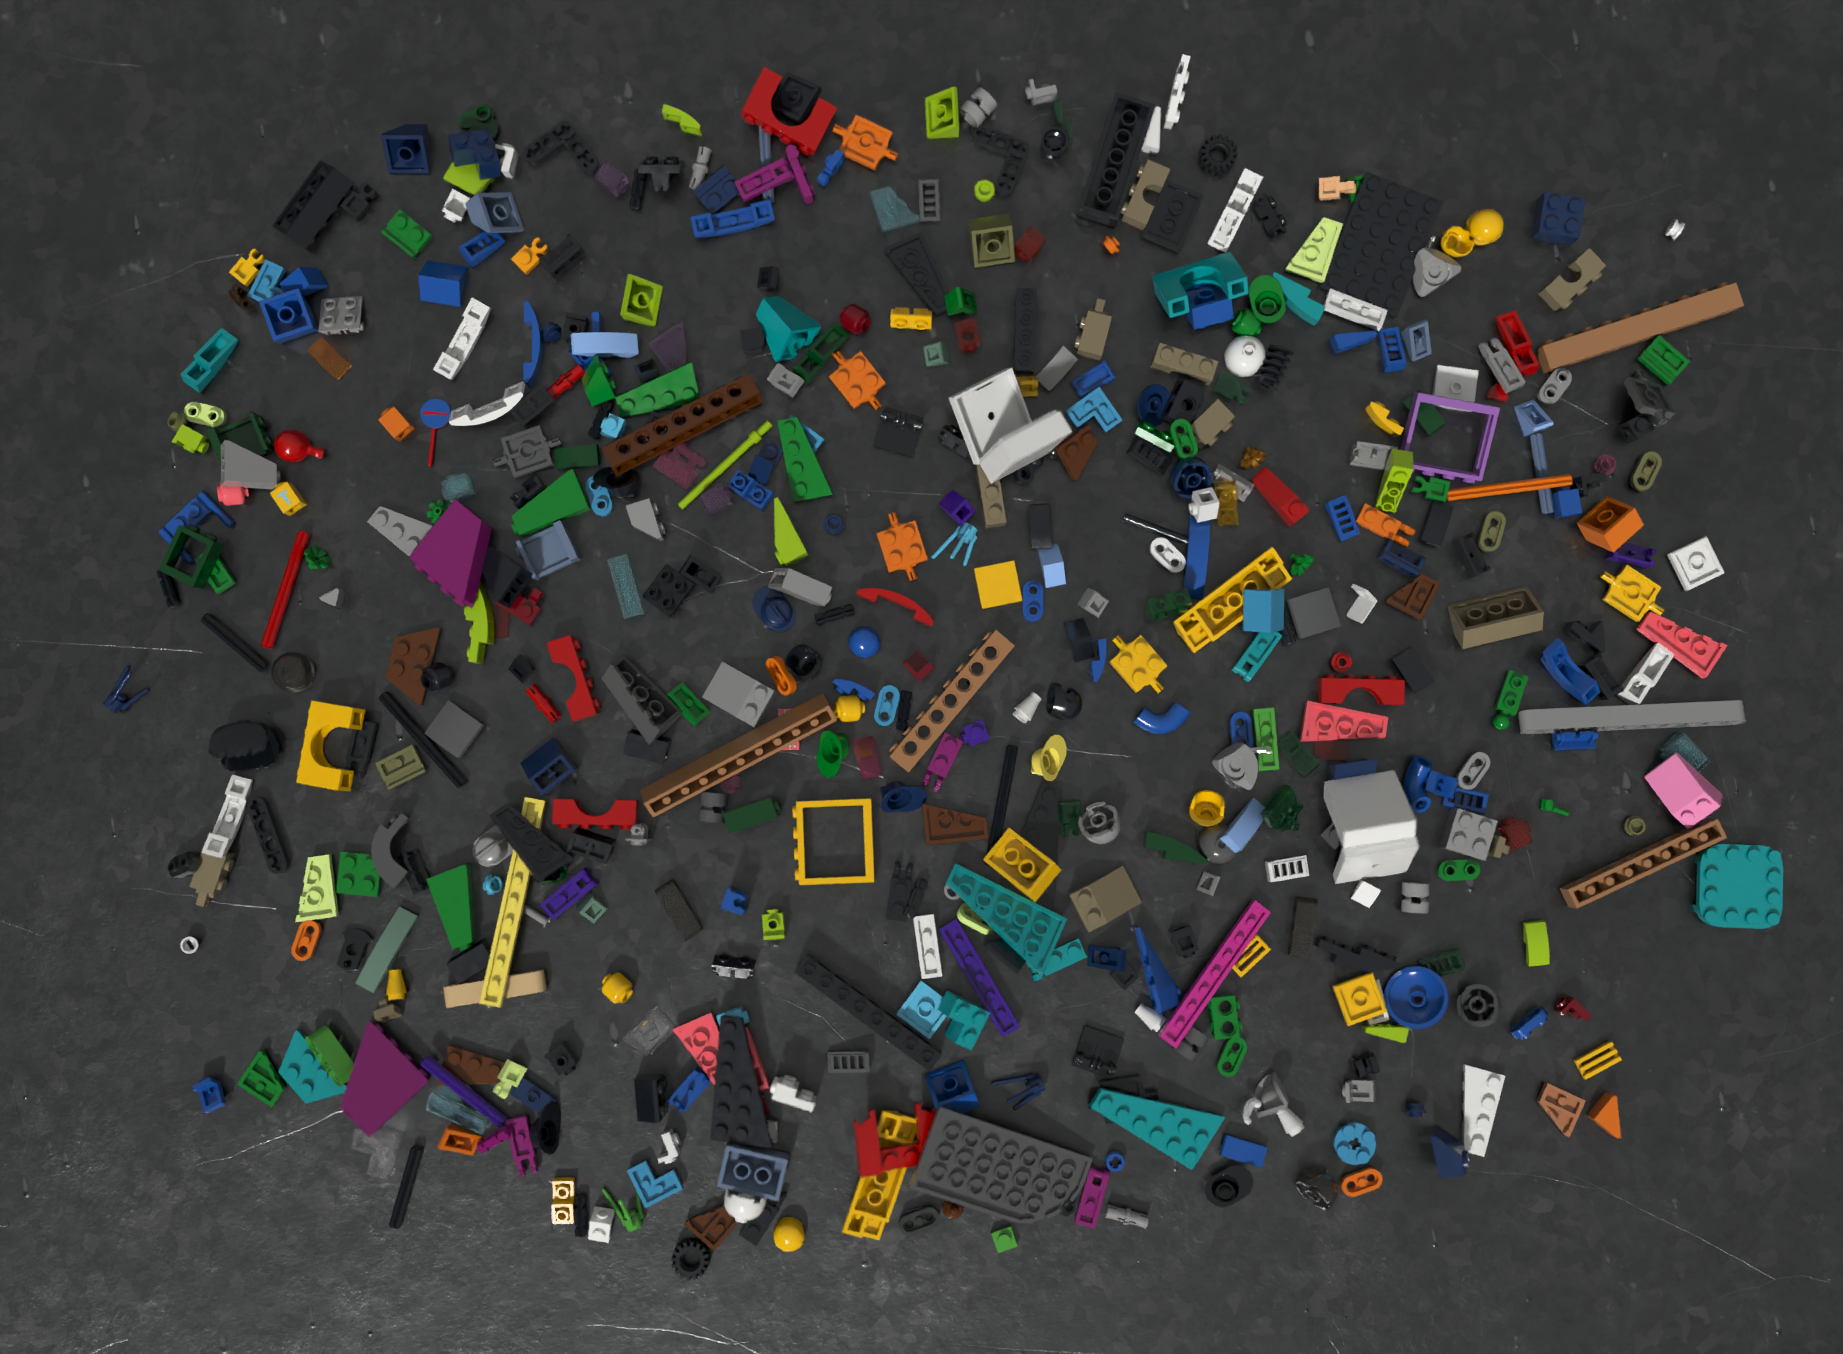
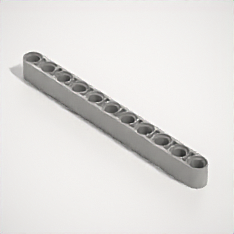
M1741 700L1530 709L1518 712L1521 734L1557 733L1559 730L1563 732L1589 731V729L1594 731L1722 726L1738 725L1746 722L1744 705Z

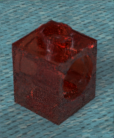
M1030 226L1014 246L1015 255L1020 260H1026L1030 263L1045 245L1046 238Z
M975 318L956 322L954 329L960 351L972 352L977 350V347L980 346V338ZM969 332L973 335V339L966 341L962 335Z

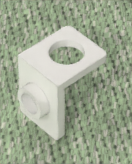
M1352 584L1351 587L1359 596L1346 616L1359 623H1363L1377 603V600L1368 590Z

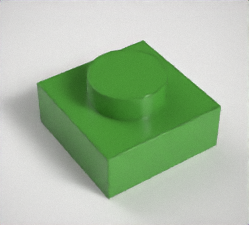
M1011 1225L991 1231L998 1253L1018 1246Z

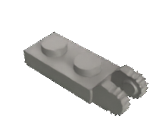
M1497 337L1490 339V345L1495 352L1494 354L1486 342L1479 344L1482 356L1486 358L1485 360L1505 394L1524 386V378Z

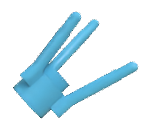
M964 522L932 555V559H935L958 535L959 542L950 558L953 559L963 543L968 544L970 541L963 565L966 566L973 545L978 538L975 536L978 530L971 524Z

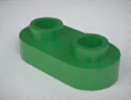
M1185 419L1175 420L1170 425L1169 432L1178 457L1181 459L1195 457L1198 452V446L1190 423ZM1178 426L1182 427L1183 432L1181 434L1177 433L1176 428ZM1184 446L1189 447V453L1183 452Z
M1472 859L1443 860L1437 866L1438 876L1446 881L1473 880L1480 873L1479 864ZM1469 866L1473 868L1470 874L1467 872ZM1451 867L1452 873L1448 875L1446 869Z
M1237 1037L1226 1040L1216 1063L1217 1070L1223 1076L1231 1077L1237 1073L1247 1051V1044L1244 1039ZM1238 1043V1048L1232 1049V1044ZM1225 1062H1230L1229 1068L1223 1067Z

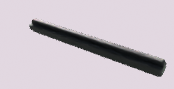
M389 692L382 693L379 696L381 703L457 788H462L467 783L463 775L432 740L424 734V731Z
M1008 745L1006 748L987 854L1002 836L1018 747L1014 745Z

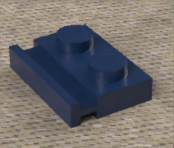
M725 165L721 166L692 190L711 215L739 193L734 183L736 179Z

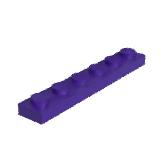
M957 918L939 928L983 1006L990 1012L989 1016L1001 1036L1004 1037L1019 1028L1020 1025Z

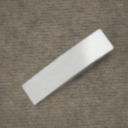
M1246 168L1244 169L1211 235L1208 245L1226 253L1263 179L1262 176Z

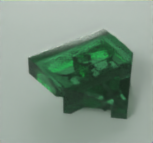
M1285 784L1261 812L1263 819L1271 829L1282 832L1285 830H1299L1300 824L1297 823V818L1304 805L1297 803L1296 795L1289 785Z

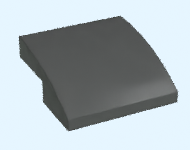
M1329 587L1287 600L1299 639L1341 627Z
M448 700L424 734L460 759L484 725L453 701Z

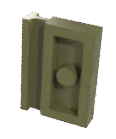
M415 745L406 747L375 763L388 790L427 772Z

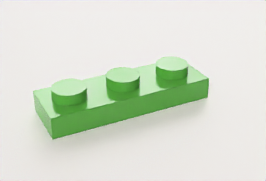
M1274 708L1252 709L1255 747L1272 749L1271 754H1266V752L1256 753L1258 771L1279 770Z

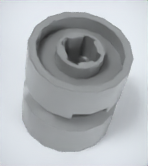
M980 87L970 96L971 100H966L959 108L962 117L974 127H979L986 119L985 115H990L997 107L994 98Z
M1402 882V894L1405 898L1401 900V912L1429 913V901L1426 900V897L1430 895V884ZM1411 897H1420L1419 902H1411Z

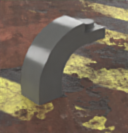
M402 813L399 816H393L388 823L390 826L388 829L382 824L379 826L371 847L372 861L377 873L393 889L408 874V871L393 860L390 852L393 838L409 820Z

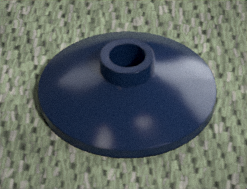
M1152 384L1141 392L1137 409L1143 422L1147 421L1155 426L1165 421L1160 417L1170 394L1164 386Z

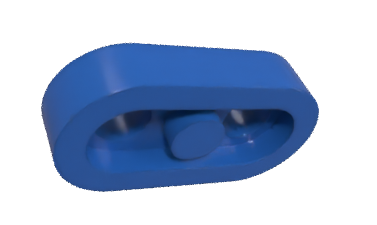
M1034 580L1028 581L1022 589V614L1029 622H1036L1043 615V587L1038 581ZM1035 587L1037 593L1031 594L1029 588ZM1030 608H1036L1037 613L1035 615L1030 614Z
M1236 712L1229 720L1231 745L1238 743L1239 739H1243L1245 745L1252 748L1251 718L1245 712ZM1238 718L1242 719V726L1236 724Z
M1543 1006L1535 1008L1510 1029V1033L1515 1039L1521 1038L1523 1040L1531 1034L1532 1029L1543 1025L1548 1020L1546 1018L1548 1012Z

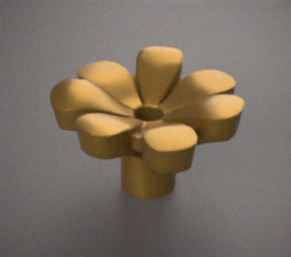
M1250 446L1246 447L1240 464L1244 469H1249L1251 465L1256 469L1260 466L1258 462L1265 460L1266 453L1263 450L1252 449Z

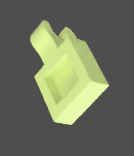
M507 1059L497 1077L501 1082L496 1084L493 1092L505 1099L509 1094L511 1086L518 1087L527 1068Z

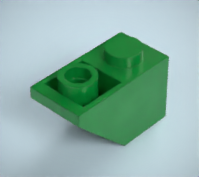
M598 355L593 356L582 377L585 393L592 406L615 398L613 389H616L612 377L608 378L607 374L609 371L606 363L600 362Z

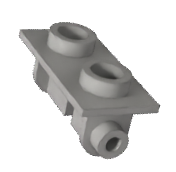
M1218 464L1213 473L1212 484L1242 502L1245 501L1253 489V483L1221 464Z
M640 823L632 827L631 837L626 838V841H631V845H646L653 838H648V826L645 823Z

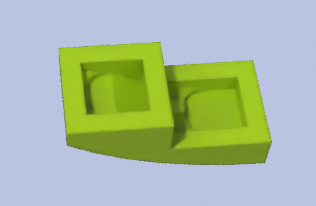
M663 104L662 114L664 119L680 122L682 131L702 136L701 125L694 118L675 107Z
M1544 920L1523 922V941L1526 943L1527 965L1529 967L1549 965V942L1546 922Z

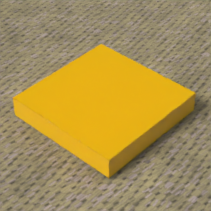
M1014 561L974 568L982 609L1022 601Z
M1373 972L1365 973L1332 986L1347 1026L1387 1012Z

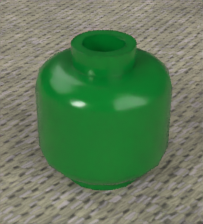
M1247 308L1238 310L1233 315L1234 319H1231L1230 322L1233 332L1240 336L1256 337L1262 330L1261 321L1255 317L1253 311Z

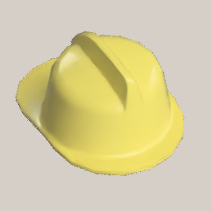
M1060 735L1051 736L1043 748L1033 753L1030 770L1032 774L1043 776L1047 781L1056 779L1067 752L1066 742Z

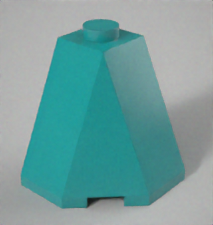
M779 296L763 298L756 312L769 349L776 362L793 359L798 355L796 351L802 348L803 345L808 347L814 342L822 327L818 322Z

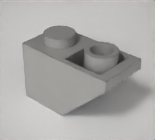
M648 498L626 505L631 525L634 528L659 541L664 540L663 534H666L663 523L658 521L657 515L660 513L656 502L653 503Z

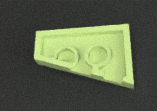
M1323 217L1284 271L1320 283L1324 282L1343 223Z
M331 854L308 857L303 881V892L299 901L300 908L295 922L339 916Z

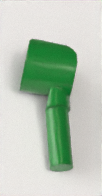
M1541 800V809L1543 811H1553L1569 816V811L1554 807V800Z

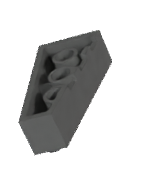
M624 655L614 661L601 678L649 745L668 730L683 712Z

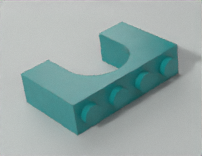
M1231 252L1152 276L1154 292L1169 318L1190 312L1188 295L1185 291L1197 284L1211 283L1218 285L1229 300L1249 294L1247 276Z

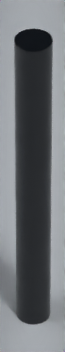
M1127 513L1123 518V521L1188 545V536Z

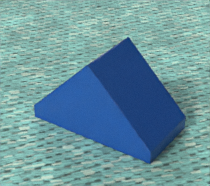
M298 267L280 283L284 293L299 288L304 297L328 287L319 269L311 267Z

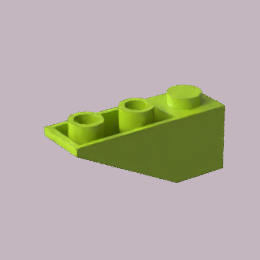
M1392 449L1385 466L1375 504L1377 510L1395 513L1413 472V452Z

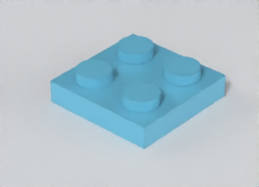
M920 980L896 1015L930 1039L946 1018V1015L938 1010L943 996Z

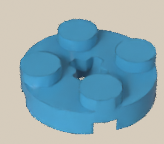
M1347 1122V1124L1342 1127L1340 1126L1335 1131L1333 1147L1336 1154L1344 1162L1351 1165L1366 1164L1375 1152V1135L1367 1126L1360 1122ZM1358 1138L1359 1146L1353 1149L1349 1141Z

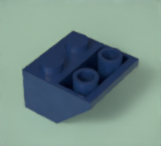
M554 737L520 763L529 781L541 796L548 795L579 770Z

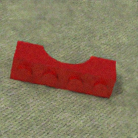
M568 635L547 642L553 663L568 666L576 678L575 691L566 701L572 721L577 722L598 715V709L601 708L598 698L593 696L592 689H594L592 679L590 677L587 678L585 670L588 667L585 659L580 657L579 650H581L578 638L574 639V636Z
M1324 674V678L1317 679V703L1341 704L1350 691L1362 688L1374 695L1378 705H1404L1405 680H1398V676H1385V679H1378L1377 675H1365V679H1357V675H1344V678H1336V674Z
M553 799L552 824H558V828H571V824H579V828L591 829L592 825H600V829H612V825H621L620 829H632L633 825L639 824V800H615L612 808L607 813L595 816L584 811L578 799Z

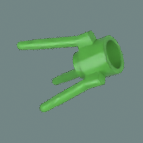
M603 1188L602 1192L621 1219L623 1226H626L628 1232L643 1226L641 1219L645 1216L642 1211L641 1199L636 1189L634 1190L638 1212L635 1209L628 1211L623 1200L620 1198L618 1202L624 1213L623 1215L610 1194Z

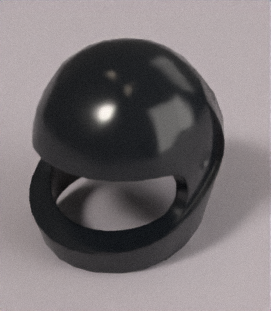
M1051 683L1047 694L1048 714L1064 721L1077 717L1082 709L1080 694L1071 687L1065 693L1059 683Z

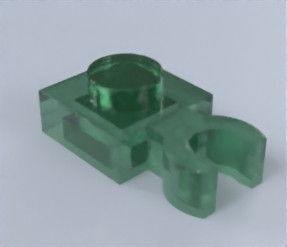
M1222 372L1212 392L1229 400H1232L1235 395L1238 401L1246 403L1248 399L1242 396V392L1251 393L1252 389L1248 386H1238L1241 380Z
M1080 800L1058 802L1059 822L1064 823L1062 835L1069 837V830L1072 829V835L1079 836V828L1076 822L1081 817Z

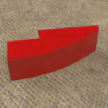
M1516 310L1496 316L1504 349L1506 348L1522 377L1536 373L1540 364L1531 349L1533 343Z

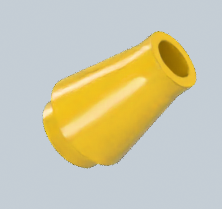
M390 970L386 991L388 1001L405 999L407 990L402 970Z

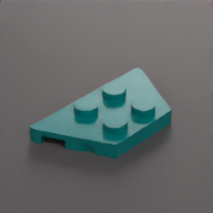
M300 1029L296 1030L278 1073L305 1104L345 1093L348 1083L341 1087L334 1083L308 1046L305 1034Z

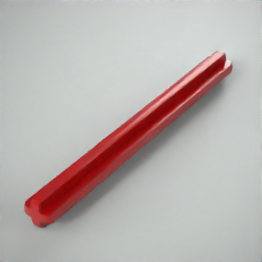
M299 530L261 642V646L272 649L310 537L308 532Z

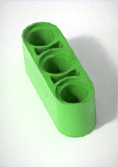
M323 1025L305 1039L337 1086L341 1087L349 1081L354 1063L331 1030Z

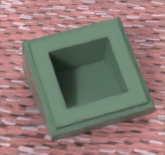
M940 341L923 347L927 367L951 362L948 343Z
M588 892L576 905L578 912L593 924L608 909L591 892Z

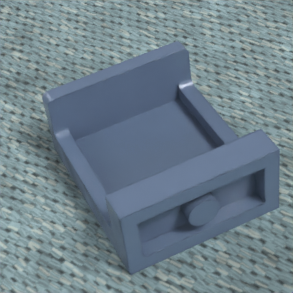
M561 520L553 523L554 526L531 537L515 541L518 546L515 547L517 555L520 559H524L526 563L524 568L533 574L532 578L535 580L581 560L565 523Z

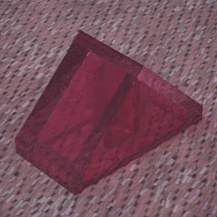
M868 736L853 740L852 743L862 781L882 776L873 737Z

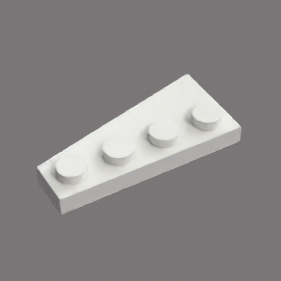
M1463 1064L1462 1143L1465 1150H1469V1153L1484 1157L1505 1076Z

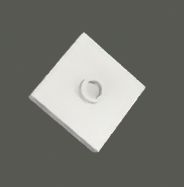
M1437 365L1432 395L1475 402L1478 370ZM1432 404L1434 407L1472 412L1468 410Z
M1707 536L1667 554L1685 591L1725 573Z

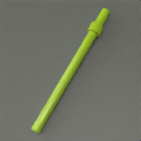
M768 420L765 421L756 431L753 430L748 434L749 437L677 503L679 507L683 510L754 443L757 444L762 439L761 437L772 427Z

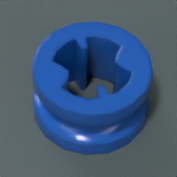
M1111 1151L1107 1154L1105 1161L1108 1169L1113 1172L1122 1170L1125 1165L1123 1155L1118 1151ZM1115 1156L1118 1160L1121 1159V1162H1117V1166L1109 1163Z

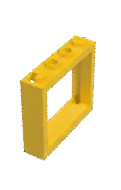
M871 798L797 801L796 806H793V818H797V826H793L794 839L798 840V847H794V859L798 860L799 867L795 868V881L799 880V885L874 882ZM863 805L866 876L806 878L803 808Z

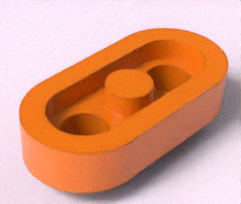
M777 655L767 659V672L779 692L783 695L795 692L797 683L793 675L785 667V661Z
M306 920L300 924L291 948V953L296 960L304 961L313 956L322 932L318 921ZM310 926L314 928L313 934L309 932ZM303 946H305V947L307 948V952H306V953H303V952H302V947H303Z
M1367 1167L1345 1175L1341 1179L1340 1187L1347 1196L1355 1197L1379 1188L1382 1184V1175L1377 1169ZM1369 1174H1373L1371 1181L1367 1180ZM1353 1181V1187L1348 1188V1182Z

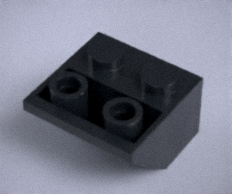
M662 1073L636 1076L634 1087L637 1121L660 1123L665 1113H668V1102L664 1100L666 1080L662 1079Z

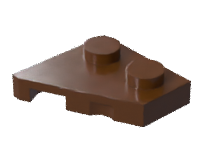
M1087 424L1083 425L1055 447L1071 480L1074 481L1079 478L1098 443L1091 427Z
M1420 574L1388 597L1385 602L1422 620L1440 583L1424 574Z
M722 1205L687 1220L684 1225L715 1251L739 1222L735 1221V1218L726 1211L725 1205Z

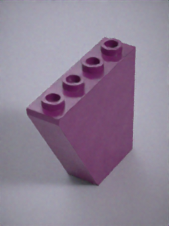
M455 499L409 558L415 562L413 566L421 573L424 571L428 573L426 578L434 584L438 582L441 585L439 589L447 595L452 594L454 596L453 601L462 607L465 604L473 608L492 527Z
M371 1021L366 1025L340 1109L369 1138L429 1081L427 1073L420 1067L417 1069L412 1064L413 1059L407 1053L402 1054L397 1049L399 1045L392 1038L387 1039L383 1035L384 1030L377 1023L373 1024Z

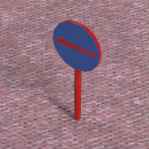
M441 399L428 400L420 411L423 423L432 428L428 459L429 467L432 466L436 429L444 427L449 422L451 414L449 405Z

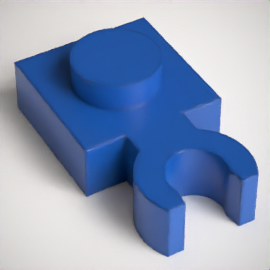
M837 149L834 154L830 153L825 160V169L817 178L818 183L824 187L826 186L831 176H834L844 162V153Z

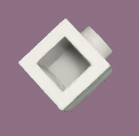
M1213 488L1193 491L1191 503H1189V511L1191 515H1194L1197 523L1216 519L1219 500Z

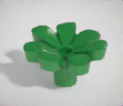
M439 499L437 504L431 503L429 505L431 511L427 512V517L432 518L431 522L433 525L451 505H444L445 501L443 499Z
M312 545L311 550L305 549V559L309 562L307 565L310 569H317L318 567L324 569L329 566L331 559L325 556L327 554L326 550L321 549L318 551L319 549L316 545Z
M1293 553L1290 556V559L1294 562L1291 566V574L1295 575L1297 573L1301 576L1304 573V569L1310 567L1314 557L1308 553L1302 557L1297 553Z

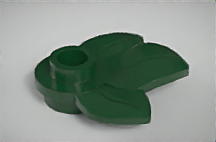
M486 104L478 105L475 110L464 112L458 121L459 127L469 129V131L489 128L492 138H495L498 133V124L494 120V111ZM483 113L488 114L486 118H481V115Z

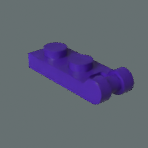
M586 867L540 904L552 921L599 884L596 879L589 875L590 871ZM581 879L587 884L583 888L577 883Z

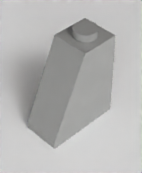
M229 440L223 441L221 445V486L273 489L280 482V471H277V464Z
M775 568L768 587L817 606H825L830 601L832 595L831 586L790 568Z

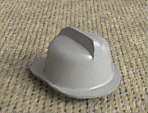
M493 826L478 837L472 848L475 860L485 867H493L513 853V848L497 826Z

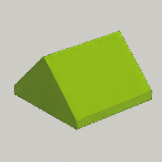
M954 86L926 97L927 138L959 137L957 87Z
M628 274L620 313L624 321L656 326L663 286Z

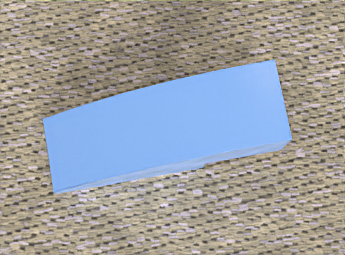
M616 332L571 334L572 355L630 358L639 354L637 334Z
M1253 797L1232 821L1220 839L1234 853L1242 850L1257 831L1269 811Z

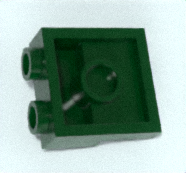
M1187 588L1147 599L1144 607L1146 617H1149L1150 620L1156 618V621L1167 618L1172 613H1176V615L1186 613L1192 604Z

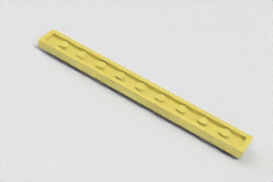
M525 797L521 814L534 827L541 830L547 801ZM514 850L479 1003L499 1008L503 1004L531 873Z

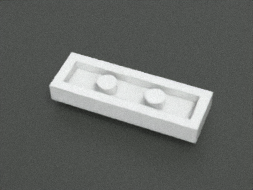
M1333 289L1328 291L1324 306H1326L1325 311L1380 331L1388 311Z
M934 914L915 916L913 920L921 978L941 977L942 970Z

